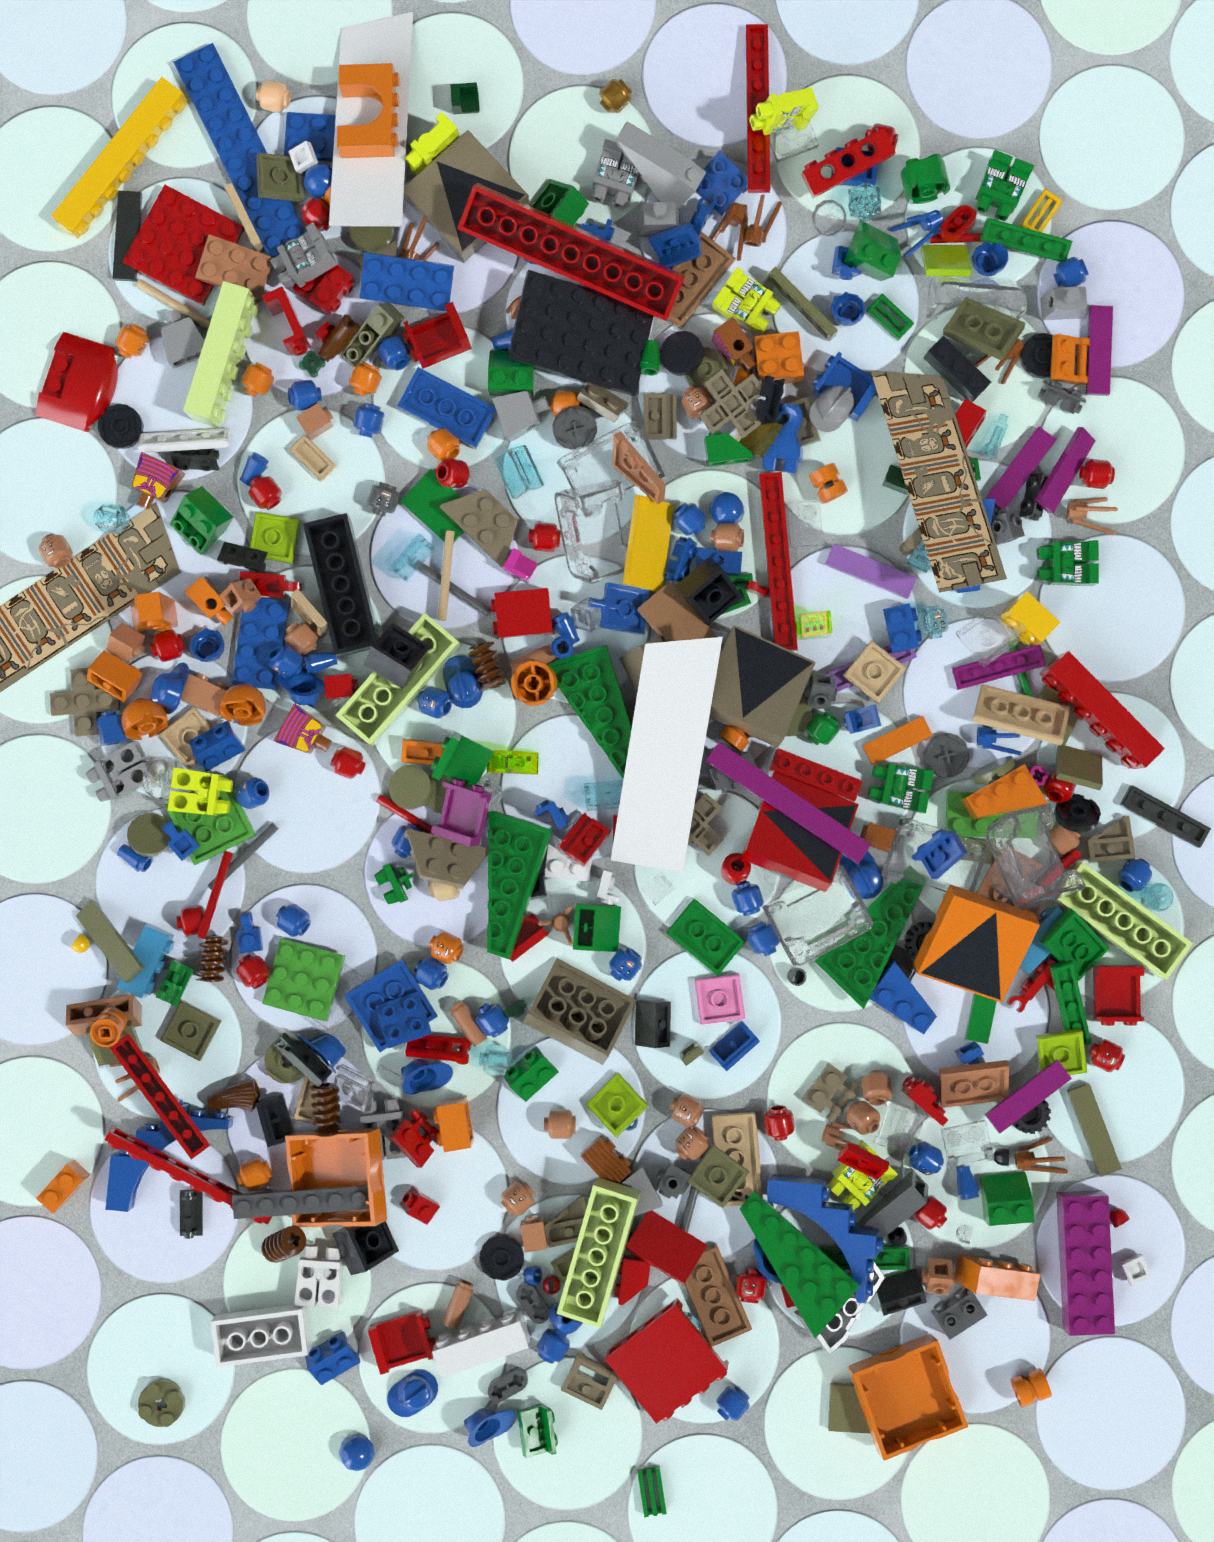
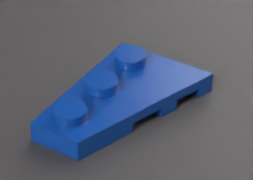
M893 959L878 980L870 999L924 1035L937 1016Z

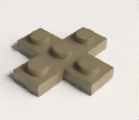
M720 369L703 382L716 401L698 415L710 433L713 434L730 421L739 435L744 438L761 425L749 407L750 404L761 397L759 395L761 384L754 374H750L734 386L723 369Z
M88 668L70 669L72 692L50 693L51 716L74 715L75 736L77 737L99 735L96 722L99 718V712L121 711L120 700L102 689H97L94 684L87 681Z
M705 792L694 804L688 845L693 841L709 856L724 840L708 825L712 818L721 810L722 806Z

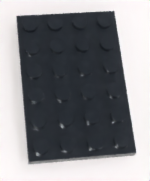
M528 270L524 280L507 359L634 396L637 393L641 375L639 364L646 341L649 339L654 316L594 289Z

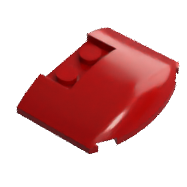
M63 331L54 347L55 353L42 392H39L35 416L80 431L89 432L91 429L88 427L103 415L115 393L118 380V365L114 356L116 350L114 347Z

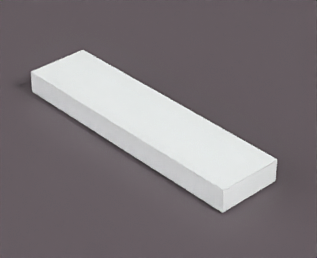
M230 428L141 433L138 450L139 453L228 448L231 437Z

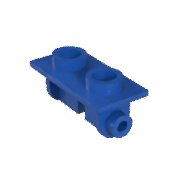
M680 536L679 540H676L671 555L678 557V560H669L665 571L666 580L672 582L675 580L679 583L690 574L689 567L692 559L697 554L698 545L690 537L687 539Z

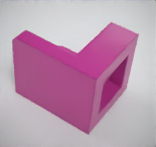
M513 548L503 569L528 583L537 567V563L522 555L521 551Z

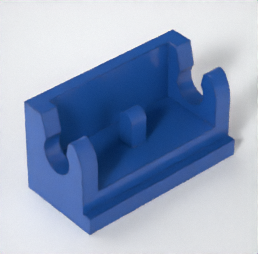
M741 1021L717 1042L709 1052L727 1072L753 1049L760 1040Z

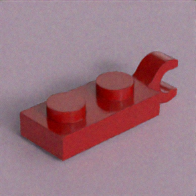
M240 571L239 573L241 581L246 579L252 580L261 596L284 598L285 591L294 592L298 589L302 592V583L286 582V575Z
M1051 959L1043 960L1034 969L1036 972L1031 979L1028 977L1021 984L1020 988L1022 990L1019 992L1020 995L1009 997L1007 1004L1011 1006L1014 1001L1018 1000L1019 1007L1016 1011L1021 1013L1028 1001L1034 998L1050 978L1049 966L1057 963Z

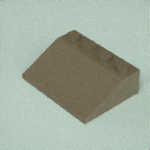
M557 958L523 1023L603 1065L609 1057L636 1000Z

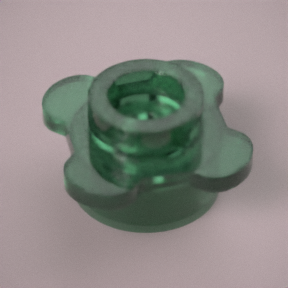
M308 351L303 360L299 362V368L306 370L312 378L317 377L318 371L326 365L325 360L319 358L314 351Z

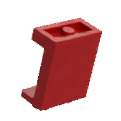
M283 286L263 294V300L272 315L275 316L284 312L290 324L293 336L282 340L291 356L305 354L308 351L307 349L311 348V345Z
M453 302L445 304L446 313L410 327L408 321L404 322L406 331L402 333L407 345L412 343L413 348L410 349L414 362L419 361L422 369L472 349Z
M548 588L494 593L495 599H491L492 613L496 612L497 621H493L494 635H498L499 640L531 635H553Z
M1093 966L1094 1020L1101 1022V1025L1114 1026L1115 1022L1136 1026L1137 1022L1144 1021V1016H1141L1140 976H1144L1143 966Z
M423 1310L369 1326L368 1335L380 1375L389 1373L390 1369L424 1358H428V1360L434 1358L432 1350L436 1341L434 1337H430L428 1330L431 1329L428 1315L424 1316Z

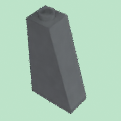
M913 1169L852 1227L879 1229L880 1237H886L927 1203L929 1185Z

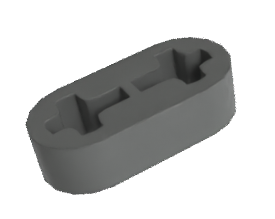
M526 1282L520 1284L516 1293L519 1303L534 1323H545L549 1318L548 1304L535 1285H530ZM522 1289L532 1290L530 1296L533 1301H530L527 1296L522 1297ZM536 1304L540 1310L545 1309L544 1317L534 1315L536 1309L533 1305Z
M516 1367L492 1380L488 1386L489 1398L494 1402H501L523 1390L528 1383L527 1372L523 1368ZM515 1374L518 1377L523 1376L521 1384L518 1382L510 1384L514 1380ZM497 1385L498 1388H501L506 1385V1387L502 1389V1395H499L498 1393H493L494 1386Z

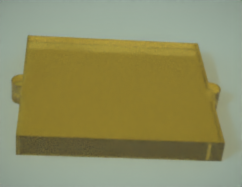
M779 423L760 425L746 437L741 438L739 443L753 454L763 458L771 444H774V439L783 426Z

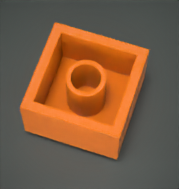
M799 331L754 336L752 345L754 347V361L757 364L755 372L760 384H762V379H765L766 375L774 377V380L785 379L784 384L802 382L804 369Z
M467 1096L440 1100L433 1111L435 1124H439L440 1127L439 1133H437L439 1147L443 1146L444 1152L471 1148L474 1136Z

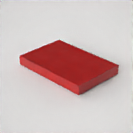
M651 1210L646 1213L625 1249L684 1286L708 1245Z

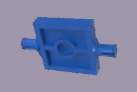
M608 582L605 583L602 600L590 597L588 607L600 608V628L644 635L647 621L637 609L649 599L650 590Z

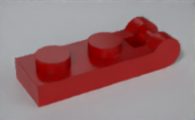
M427 1035L407 1042L405 1054L406 1057L454 1061L465 1065L469 1062L468 1051L471 1050L472 1043L467 1038ZM453 1048H458L459 1051H453Z

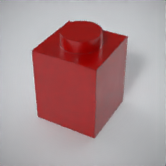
M352 674L324 676L327 700L349 699L359 689L358 679H354Z

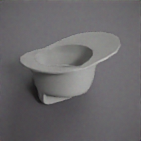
M833 386L823 391L814 401L809 412L811 423L815 428L823 432H832L846 421L854 410V398L851 388Z

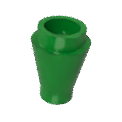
M647 340L639 364L641 373L644 375H657L661 369L659 343L655 340Z

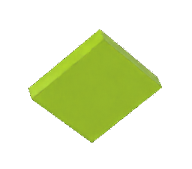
M922 245L921 254L926 276H971L972 268L966 245Z
M256 512L250 548L268 552L266 560L294 564L301 520Z
M1081 1028L1036 1035L1040 1071L1057 1059L1069 1075L1087 1073L1083 1031Z
M617 1073L586 1103L589 1109L616 1138L649 1107L620 1073Z

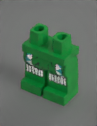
M994 150L988 161L975 198L977 200L975 210L987 213L990 206L996 207L998 210L995 217L1001 221H1006L1017 207L1034 165L1015 158L1004 181L1013 157Z
M1098 540L1052 542L1049 545L1040 546L1036 549L1037 560H1048V567L1037 568L1038 581L1048 582V585L1094 586L1099 584V563H1094L1099 560Z
M891 763L874 765L872 777L881 778L882 784L881 787L870 785L867 797L878 801V804L926 814L930 793L908 790L906 787L930 791L934 771Z

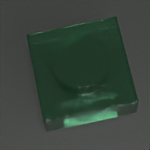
M522 997L505 1008L503 1012L508 1019L512 1016L516 1019L526 1012L524 1008L528 1006V1003Z

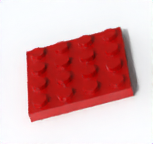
M164 184L127 252L123 263L204 306L215 285L195 279L208 235L210 234L237 244L245 229L243 225Z

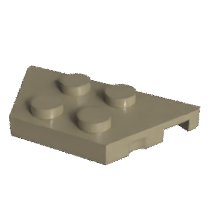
M486 489L444 503L439 507L501 568L504 566L518 520Z
M407 829L404 833L412 849L410 853L416 863L418 877L424 880L463 888L489 853V848L481 846L469 847L436 835Z

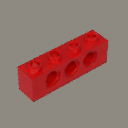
M876 127L865 133L866 138L860 141L855 138L844 145L845 149L839 152L835 149L825 154V159L819 163L814 160L806 164L801 176L812 199L893 157L896 152L885 128L878 131ZM865 145L872 147L873 155L865 156L862 153V147ZM844 156L851 157L853 165L851 167L843 166L841 158ZM823 167L831 168L833 176L830 178L823 177L821 169Z
M779 748L775 750L768 768L771 772L776 771L852 802H855L863 782L860 779Z

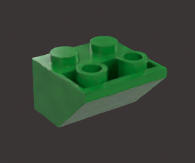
M201 486L183 497L169 524L202 555L227 530L234 517Z
M576 903L573 950L617 952L621 906Z

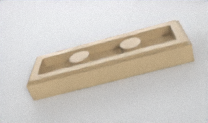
M232 182L225 185V190L254 249L257 252L264 250V246Z

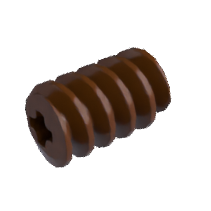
M484 642L469 648L473 649L469 653V657L476 658L471 662L472 666H479L474 672L476 675H482L477 681L478 683H485L480 688L482 692L504 685L501 681L506 678V675H498L503 670V667L495 666L500 661V658L492 657L497 653V650H490V647L495 644L494 642Z
M207 934L206 942L199 943V946L205 948V951L198 952V955L204 957V960L197 961V964L203 966V969L196 970V973L202 975V978L195 980L203 982H220L224 980V976L218 973L224 972L225 967L219 964L225 963L227 959L220 955L226 954L228 950L221 946L227 945L229 941L222 938L223 936Z
M323 1082L319 1087L315 1084L311 1085L310 1089L317 1091V1093L311 1094V1098L318 1100L311 1103L313 1108H318V1110L312 1112V1116L319 1117L312 1121L313 1125L319 1126L315 1129V1132L332 1133L338 1131L341 1128V1122L339 1121L341 1119V1113H339L340 1104H338L340 1101V1096L338 1095L340 1092L339 1087L335 1083Z
M292 1225L267 1236L262 1242V1255L272 1263L282 1262L298 1255L306 1246L305 1233L300 1227Z

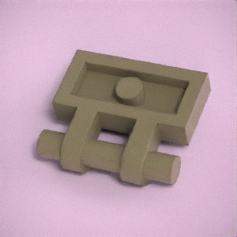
M828 1063L802 1099L820 1113L827 1106L831 1111L826 1118L834 1122L838 1116L841 1117L844 1113L843 1109L850 1100L853 1101L856 1097L855 1093L860 1086L854 1081L848 1088L844 1086L843 1083L848 1077ZM839 1090L843 1095L835 1104L831 1099Z

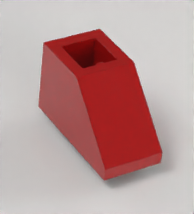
M623 1254V1261H621L617 1274L621 1275L620 1284H615L614 1297L618 1298V1305L623 1306L648 1286L650 1264L635 1255Z

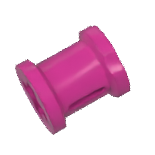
M1041 766L1028 768L1031 775L1035 773L1040 774V777L1034 779L1038 786L1046 783L1049 775L1045 768Z

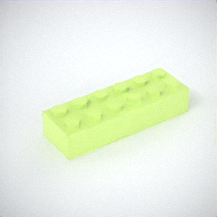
M225 281L222 283L183 409L193 421L219 428L220 422L223 423L225 420L226 410L224 409L227 401L231 400L233 393L231 386L233 380L238 378L239 360L244 358L246 351L244 344L246 338H249L252 333V318L256 317L259 309L256 298L248 288Z
M426 613L420 617L408 633L425 642L431 648L406 686L401 689L373 671L335 715L371 746L376 744L461 645Z
M1076 861L1050 896L1051 899L1066 910L1069 908L1073 909L1090 928L1157 978L1167 980L1193 945L1191 941L1084 862Z
M599 1177L596 1179L592 1187L557 1314L601 1328L641 1191Z

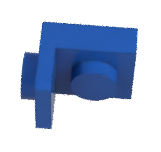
M607 219L604 230H601L598 225L588 223V225L582 223L580 228L610 242L615 228H612L611 219Z

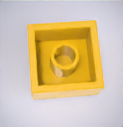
M1028 591L1018 596L999 616L1002 619V624L1010 631L1014 630L1019 635L1018 639L1026 646H1035L1043 642L1061 623Z

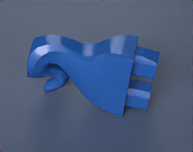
M780 403L779 416L776 419V423H772V425L780 424L784 415H788L789 420L772 431L763 441L760 454L763 457V470L776 471L777 460H785L783 472L796 474L799 462L803 461V448L798 440V432L803 422V413L798 405Z

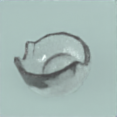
M823 200L816 205L812 213V220L819 234L825 237H834L844 230L847 216L840 203L834 200Z

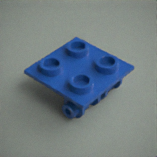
M719 150L703 169L706 171V174L696 191L710 205L713 202L715 204L714 209L722 216L730 204L748 189L747 176Z
M419 991L375 1006L388 1049L432 1034Z

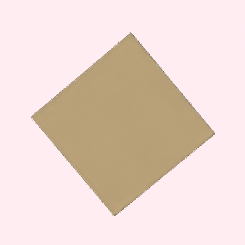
M296 589L291 593V608L313 629L318 639H321L326 635L327 622L305 596Z
M871 640L843 674V677L878 704L906 670V667Z
M194 706L159 735L187 769H190L198 761L193 756L189 741L213 727Z

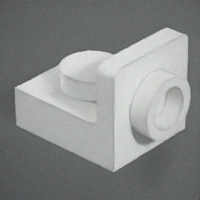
M603 870L596 896L601 898L600 902L613 905L614 901L619 902L620 897L609 895L607 891H612L615 878L611 877L612 872Z

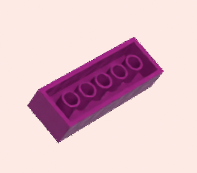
M1101 1190L1056 1192L1063 1330L1069 1336L1115 1334L1109 1196Z

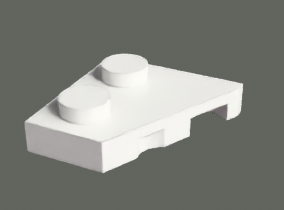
M552 834L548 844L545 877L589 882L592 859L583 867L567 856L564 851L558 849V845L562 840Z

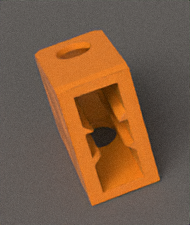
M200 577L184 591L209 619L216 617L225 626L234 618L226 609V605L219 596V591L206 577ZM211 599H214L217 603L214 609L209 605Z

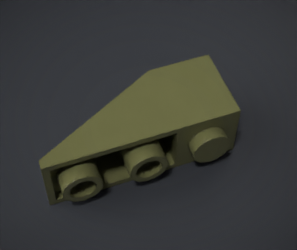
M391 303L378 304L341 353V356L353 368L357 364L362 365V362H366L378 350L381 341L396 331L405 317Z

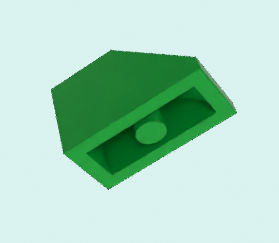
M716 431L713 434L709 433V436H705L704 445L707 467L752 462L753 453L728 433L722 434V431Z

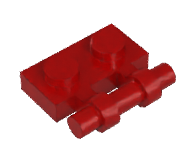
M413 1108L409 1112L413 1118L412 1121L401 1120L389 1137L417 1168H422L434 1152L430 1142L433 1140L438 1145L437 1133H439V1130L427 1121V1116L423 1112ZM419 1127L425 1131L423 1136L417 1131Z

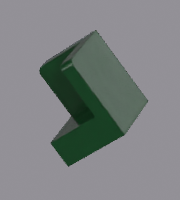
M476 82L450 84L453 115L480 112L479 92Z
M890 465L882 486L907 495L908 490L901 468Z

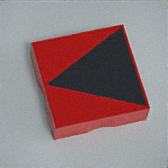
M776 771L773 772L771 776L773 779L847 829H851L859 804ZM761 800L758 817L750 831L741 859L764 869L783 873L795 881L826 892L832 885L842 853Z

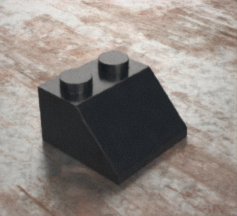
M710 556L676 585L684 598L708 626L743 597L725 571Z
M392 623L371 647L364 666L403 689L414 676L431 646Z
M386 1221L377 1226H344L333 1233V1237L350 1275L367 1272L399 1251Z

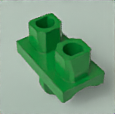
M391 863L384 865V869L377 872L374 877L379 886L390 881L393 887L392 890L383 894L387 904L402 903L408 900L401 883L403 882L406 890L412 888L409 879L414 877L413 872L406 874L402 867L397 870L401 877L398 878Z
M173 960L156 998L177 1007L195 969Z

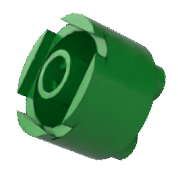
M933 154L928 158L920 160L912 158L906 161V167L903 168L900 175L908 202L911 199L913 204L928 203L937 200V195L941 192L944 195L949 192L948 174L945 162L941 159L940 154Z

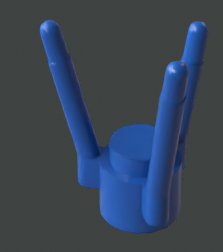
M934 210L929 213L909 217L906 223L890 229L891 232L920 224L924 231L930 232L904 254V258L910 256L930 238L940 233L939 228L943 223V217L938 210Z
M986 725L977 727V745H982V749H993L1019 756L1022 755L1021 751L992 744L996 743L997 738H1019L1020 734L997 733L996 729H993L994 727Z

